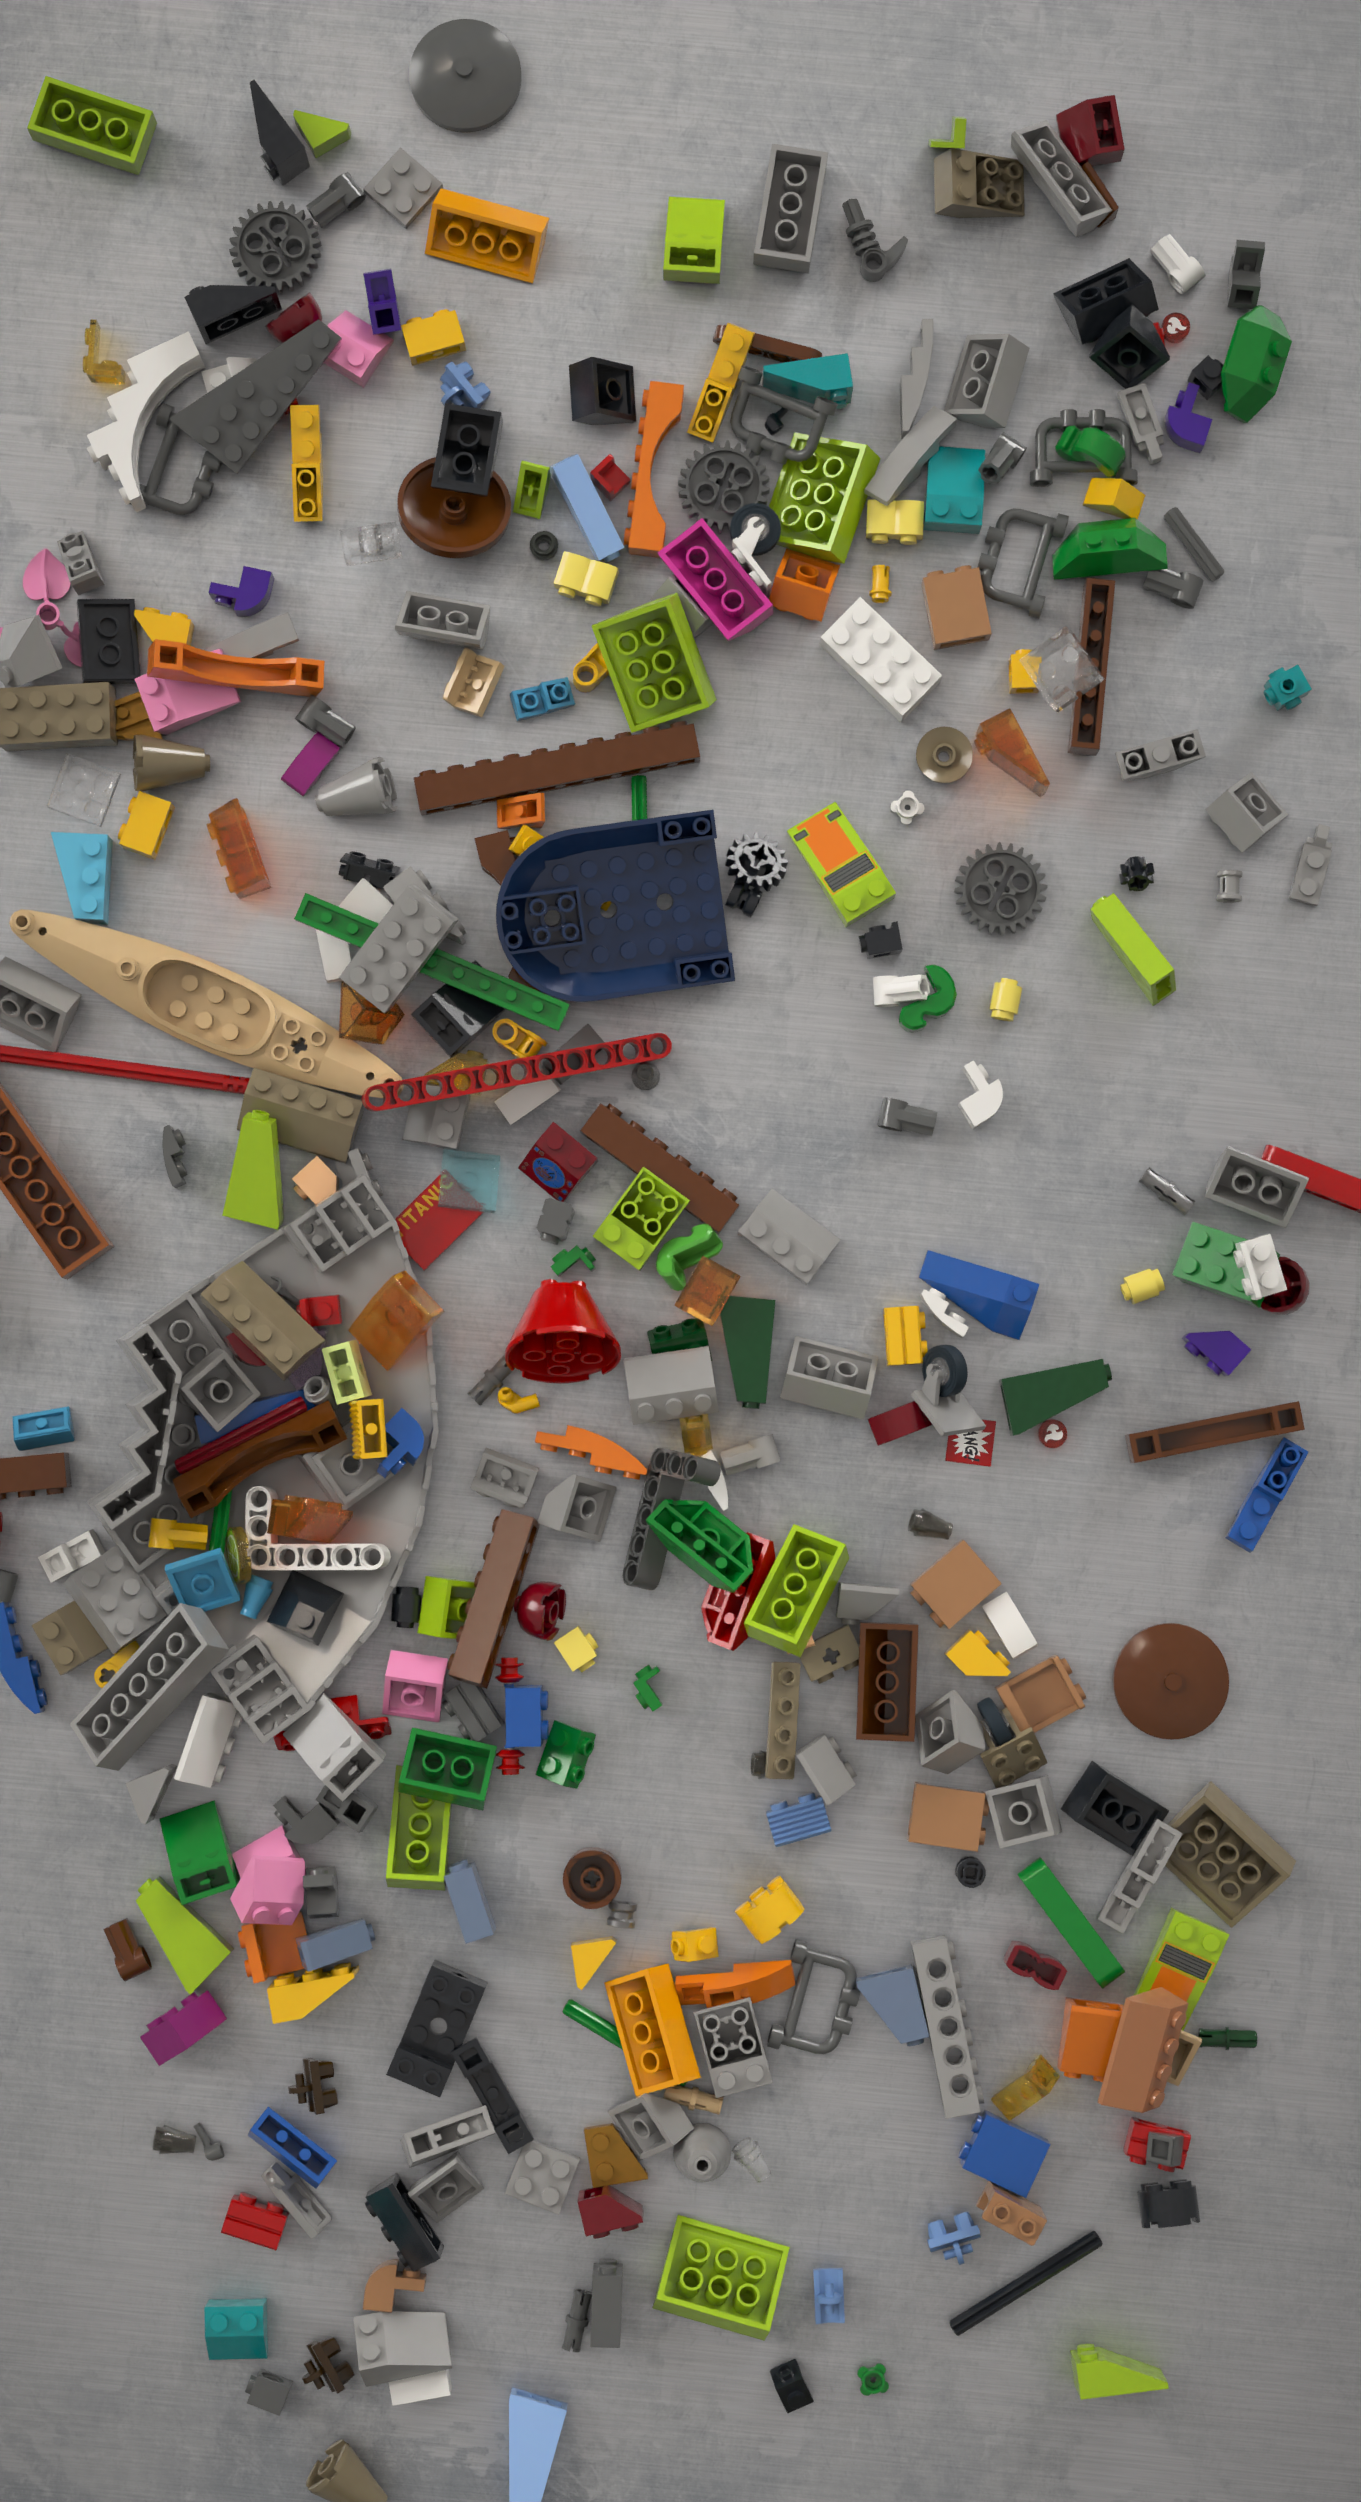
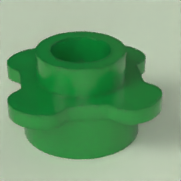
M878 2363L875 2367L870 2368L862 2366L858 2369L857 2375L861 2378L862 2382L860 2391L863 2395L869 2396L879 2392L885 2393L888 2390L889 2384L885 2381L884 2376L886 2368L883 2364ZM871 2377H875L876 2381L871 2382Z

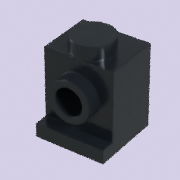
M1208 355L1191 371L1187 381L1199 385L1198 392L1208 400L1222 387L1221 371L1223 364L1217 359L1213 360Z
M898 921L892 922L890 929H886L885 925L869 928V932L858 936L861 953L866 952L867 959L900 954L903 950Z

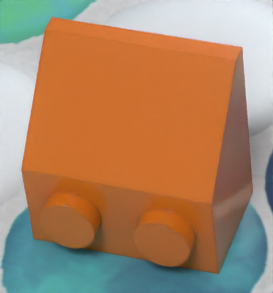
M786 548L775 575L769 601L777 610L789 611L801 615L805 619L822 622L840 565Z

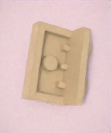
M464 648L456 662V668L452 677L445 686L443 700L457 710L482 717L505 666L499 661L477 655L471 649Z

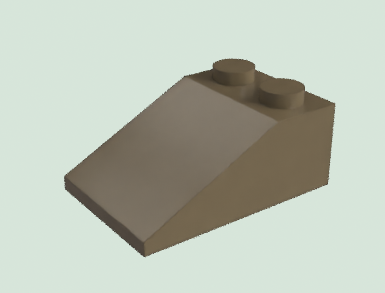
M75 1600L31 1625L60 1675L69 1673L109 1649Z

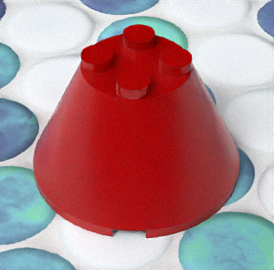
M553 1279L542 1281L541 1287L534 1291L505 1350V1362L511 1370H514L515 1367L522 1371V1377L546 1383L589 1380L590 1374L602 1371L604 1375L610 1372L621 1360L620 1344L590 1292L586 1289V1283L583 1281H573L571 1283L557 1282Z

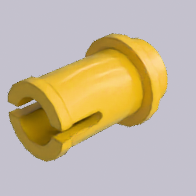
M872 566V590L869 591V596L872 597V601L875 603H886L892 595V592L889 590V566Z

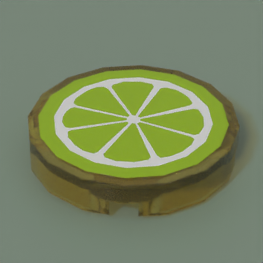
M241 1526L229 1527L226 1536L228 1565L237 1585L249 1582L252 1566L250 1556H247L246 1550L249 1546L248 1538Z

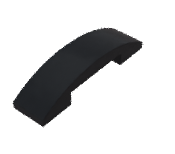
M477 2037L451 2051L453 2058L464 2077H467L482 2106L486 2105L494 2125V2130L507 2153L510 2154L533 2141V2135L521 2111Z

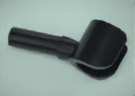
M782 407L779 411L767 417L765 428L770 435L778 433L784 427L780 419L787 413L788 409Z

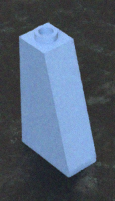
M571 455L550 466V474L595 559L598 561L603 559L607 563L619 557V550L623 549L624 546L579 455Z
M514 2387L511 2388L509 2397V2502H541L568 2403Z

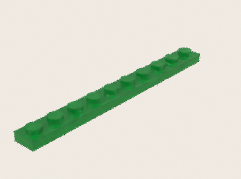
M305 893L294 918L295 921L359 948L363 946L378 926V923L307 893ZM438 948L419 972L558 1032L570 1007L568 1003Z

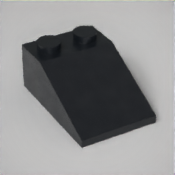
M252 80L250 88L259 141L263 152L260 157L265 164L264 169L273 181L278 179L284 186L310 167L306 150L257 82Z
M198 286L192 289L189 295L184 297L205 344H209L282 310L274 286Z
M445 403L431 488L488 497L503 425L501 412Z
M1091 1761L1061 1807V1810L1075 1822L1132 1856L1155 1820L1159 1819L1163 1822L1169 1813L1168 1809L1094 1761Z

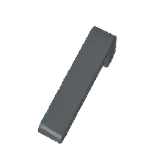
M660 1447L655 1449L650 1459L623 1568L622 1578L624 1584L646 1590L656 1589L661 1579L667 1548L646 1523V1519L664 1499L680 1500L685 1480L714 1486L718 1482L721 1473L719 1462Z

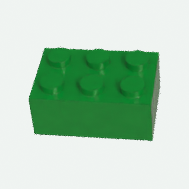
M1192 1221L1172 1275L1183 1283L1257 1308L1261 1307L1264 1299L1262 1297L1259 1300H1252L1251 1295L1246 1296L1242 1285V1279L1245 1278L1242 1267L1238 1268L1234 1259L1233 1251L1237 1250L1235 1244L1248 1239ZM1276 1251L1279 1260L1280 1254Z
M412 1727L399 1779L398 1792L483 1811L496 1758L497 1746Z

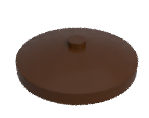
M436 457L414 467L404 478L400 486L397 513L402 529L417 546L441 557L467 558L489 550L503 537L510 521L511 499L504 481L494 470L488 497L431 488Z
M1162 1623L1141 1630L1124 1645L1114 1665L1113 1691L1121 1712L1136 1728L1157 1738L1182 1739L1200 1733L1218 1717L1228 1696L1229 1673L1221 1651L1208 1636L1186 1625Z

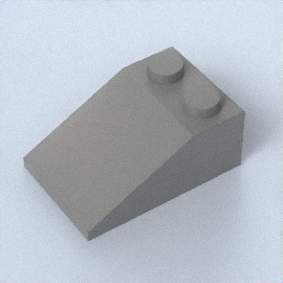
M380 2311L353 2317L359 2372L366 2387L452 2369L445 2312Z

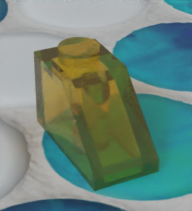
M467 1050V1054L458 1053L425 1073L424 1076L486 1065L489 1062L487 1059H483V1053ZM487 1069L482 1075L483 1081H485ZM457 1075L454 1079V1085L458 1090L464 1091L468 1086V1080L464 1075ZM429 1080V1081L427 1082V1083L439 1085V1083H438L437 1081H435V1080Z
M708 1414L679 1418L684 1453L690 1452L691 1455L699 1456L706 1454L707 1450L713 1449Z

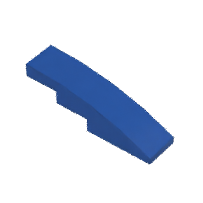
M304 1389L257 1398L218 1432L200 1415L196 1414L194 1417L200 1442L204 1444L214 1441L297 1397L304 1399L308 1408L307 1411L316 1405L307 1401L304 1396Z

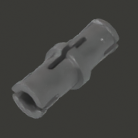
M1151 1167L1145 1171L1138 1181L1157 1194L1160 1201L1163 1202L1165 1200L1184 1216L1195 1203L1194 1199H1191L1175 1187L1176 1183L1172 1180L1168 1182L1153 1171Z

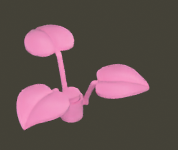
M45 548L28 564L23 576V589L31 600L44 599V603L37 608L36 615L40 616L45 630H52L58 626L69 637L64 644L65 655L72 664L81 667L78 621L75 623L73 631H69L64 622L60 620L58 607L49 602V598L52 600L63 598L69 591L71 583L65 566ZM3 627L0 628V637Z

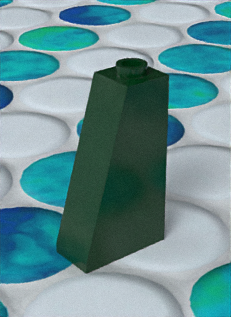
M718 1295L717 1302L736 1400L743 1402V1408L759 1409L760 1404H766L776 1300Z
M1103 1359L1000 1379L999 1383L1010 1436L1019 1435L1108 1388V1381H1112L1109 1364H1104Z

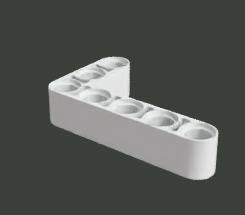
M255 1486L246 1494L245 1558L248 1566L254 1570L383 1569L390 1562L391 1554L389 1549L379 1543L278 1544V1495L276 1491L269 1486ZM261 1491L267 1495V1503L263 1507L257 1503V1495ZM260 1520L267 1524V1532L263 1536L256 1529ZM260 1549H263L267 1554V1561L263 1565L256 1558L257 1552ZM288 1549L293 1550L295 1553V1561L291 1565L285 1561L284 1557ZM316 1549H320L324 1555L323 1562L320 1565L316 1564L313 1560V1553ZM344 1549H348L352 1553V1561L348 1565L344 1564L341 1560V1553ZM373 1549H377L381 1555V1559L376 1565L371 1563L369 1559V1554Z

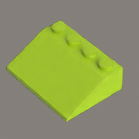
M794 432L790 443L791 448L795 450L804 449L809 435ZM820 437L817 449L809 459L802 462L787 459L786 464H783L769 507L777 514L781 523V534L776 545L818 559L844 564L868 497L864 493L865 488L874 477L881 458L866 444ZM764 524V530H763V532H764V533H763V537L765 536V534H766V532H767V528H766V525H765V524Z
M677 592L592 625L631 733L708 708L717 700Z
M678 2215L652 2308L765 2341L771 2329L790 2247Z

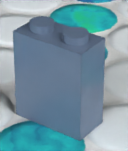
M467 1859L450 1864L444 1879L465 1944L494 1935L496 1925L475 1861L468 1863Z

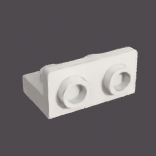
M1271 1234L1235 1244L1237 1250L1233 1251L1237 1267H1242L1245 1278L1242 1279V1285L1246 1296L1251 1295L1252 1300H1259L1262 1297L1287 1290Z

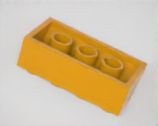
M441 188L432 204L425 254L533 283L545 245L549 218Z
M669 1963L604 1982L636 2097L701 2078Z

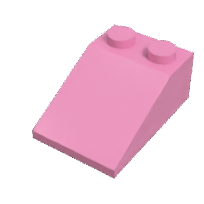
M222 649L211 651L213 653L223 654ZM147 673L135 678L154 732L169 735L241 702L238 691L234 687L147 677Z

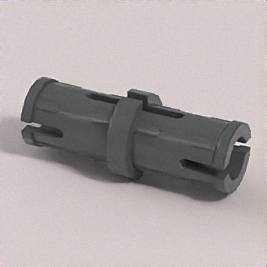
M505 1355L490 1371L487 1369L484 1372L485 1376L467 1393L473 1399L480 1391H483L475 1400L480 1406L497 1387L501 1388L504 1385L502 1381L513 1371L508 1366L505 1367Z
M574 2289L570 2314L566 2315L565 2322L568 2325L562 2349L570 2351L573 2340V2352H580L584 2327H587L589 2322L587 2313L592 2292L584 2290L581 2301V2289Z

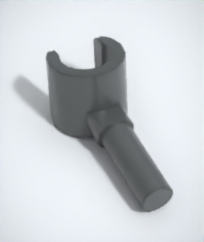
M271 1276L279 1284V1287L274 1291L294 1306L300 1305L299 1300L282 1287L280 1278Z
M198 2123L193 2126L203 2142L206 2158L211 2161L223 2158L224 2151L221 2143L218 2142L211 2145L210 2139L201 2124Z

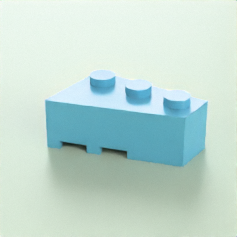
M51 832L74 919L90 924L108 925L113 840L108 834Z

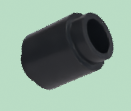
M396 1586V1592L392 1594L391 1621L397 1622L396 1627L414 1628V1623H419L421 1611L419 1588Z

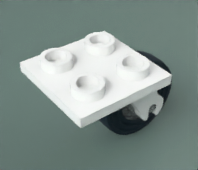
M751 503L741 507L732 517L730 523L731 554L764 595L768 597L772 582L753 559V556L766 554L776 546L781 534V523L777 514L770 507L760 503Z

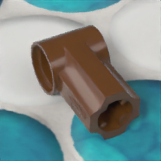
M128 1918L103 1929L116 1956L114 1960L117 1970L125 1982L152 1969L150 1958L145 1948L139 1945Z

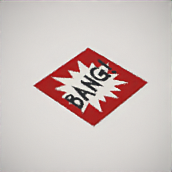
M982 1419L986 1425L984 1430L949 1435L945 1461L991 1467L996 1421Z

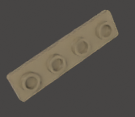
M772 1662L765 1770V1777L768 1779L794 1778L801 1666L797 1662Z

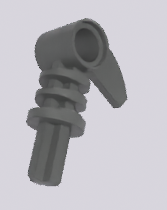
M849 199L842 204L849 223V227L846 229L847 237L854 238L851 243L852 246L857 247L855 254L862 257L860 266L862 277L866 281L877 282L902 257L908 239L903 236L889 250L883 251L879 246V242L873 241L876 234L870 231L874 227L872 220H865L857 199ZM877 261L881 267L872 270L867 267L866 263Z

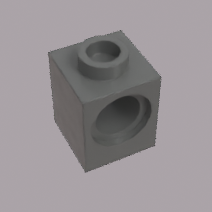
M260 2369L257 2377L251 2375L245 2392L250 2394L247 2404L280 2416L293 2381Z

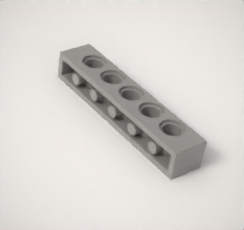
M945 1935L911 1941L944 2115L946 2119L980 2113L979 2104L984 2103L981 2085L975 2086L974 2075L979 2073L976 2058L970 2057L968 2046L973 2045L970 2028L964 2029L962 2017L967 2016L964 1999H958L956 1989L962 1988L959 1971H953L951 1960L956 1959L953 1941L947 1942ZM935 1961H941L945 1964L944 1972L937 1976L932 1975L929 1972L930 1965ZM940 1990L950 1992V2000L945 2004H938L935 2001V1995ZM946 2019H952L956 2022V2028L951 2033H945L940 2029L941 2023ZM951 2048L960 2049L962 2051L961 2058L955 2062L947 2060L946 2054ZM957 2077H964L967 2079V2086L965 2089L957 2091L952 2088L953 2080Z

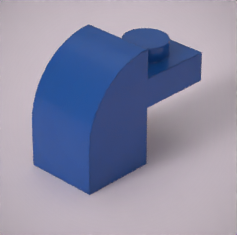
M403 1408L385 1424L386 1442L394 1449L378 1466L377 1472L384 1478L391 1472L396 1475L406 1465L407 1462L404 1459L414 1466L424 1446L422 1428Z

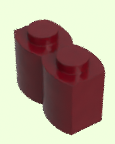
M1011 1941L1003 1958L1011 1971L1023 1977H1032L1039 1985L1050 1990H1059L1067 1973L1066 1968L1059 1960L1047 1954H1038L1030 1945L1020 1941Z

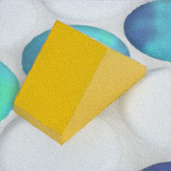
M1091 478L1083 506L1122 519L1136 518L1138 520L1145 494L1123 479Z
M613 1936L571 1943L576 1983L580 1990L585 1987L615 1946L617 1939Z

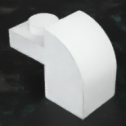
M974 1060L965 1065L962 1071L976 1093L957 1105L972 1130L989 1120L996 1113L1003 1098L1000 1080L997 1079L988 1084L986 1081L989 1079L987 1071L982 1064L976 1065Z

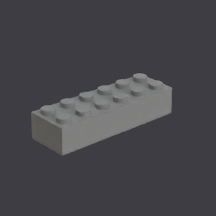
M180 1603L70 1723L96 1767L119 1771L229 1651V1648L202 1608Z

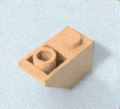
M318 1156L292 1178L297 1184L293 1188L304 1201L309 1197L315 1205L339 1190V1178Z

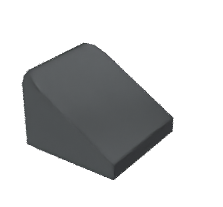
M1150 2131L1148 2134L1146 2161L1170 2167L1179 2166L1182 2161L1184 2136Z

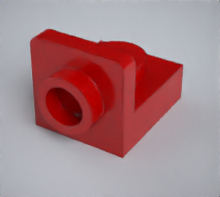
M339 1295L307 1297L299 1300L300 1305H297L296 1312L311 1327L342 1323Z

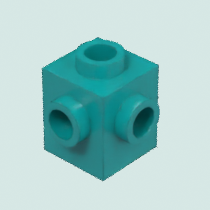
M1296 665L1286 671L1282 667L1269 674L1268 677L1270 679L1264 685L1265 690L1263 693L1270 706L1274 705L1277 711L1285 707L1288 711L1302 703L1301 698L1307 696L1312 688L1299 665Z

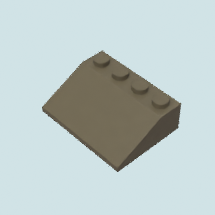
M1212 1781L1199 1791L1168 1823L1169 1826L1183 1834L1165 1866L1231 1928L1289 1878L1296 1863V1860Z

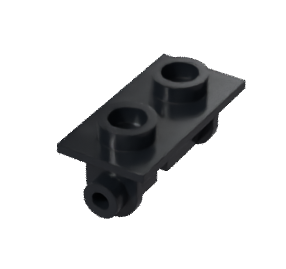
M351 851L349 854L345 853L340 859V862L346 865L341 864L339 875L343 876L344 880L359 883L362 878L365 879L367 874L370 875L369 883L373 887L384 889L383 887L394 879L392 876H396L400 867L394 866V863L387 859H377L375 861L367 859L363 853Z

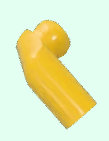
M503 1387L498 1392L500 1405L514 1414L540 1407L536 1393L521 1397L509 1387Z

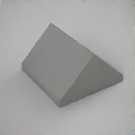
M170 1764L125 1783L140 1823L146 1825L154 1820L175 1773L176 1765Z
M457 2151L410 2186L408 2195L438 2223L482 2191L484 2187Z

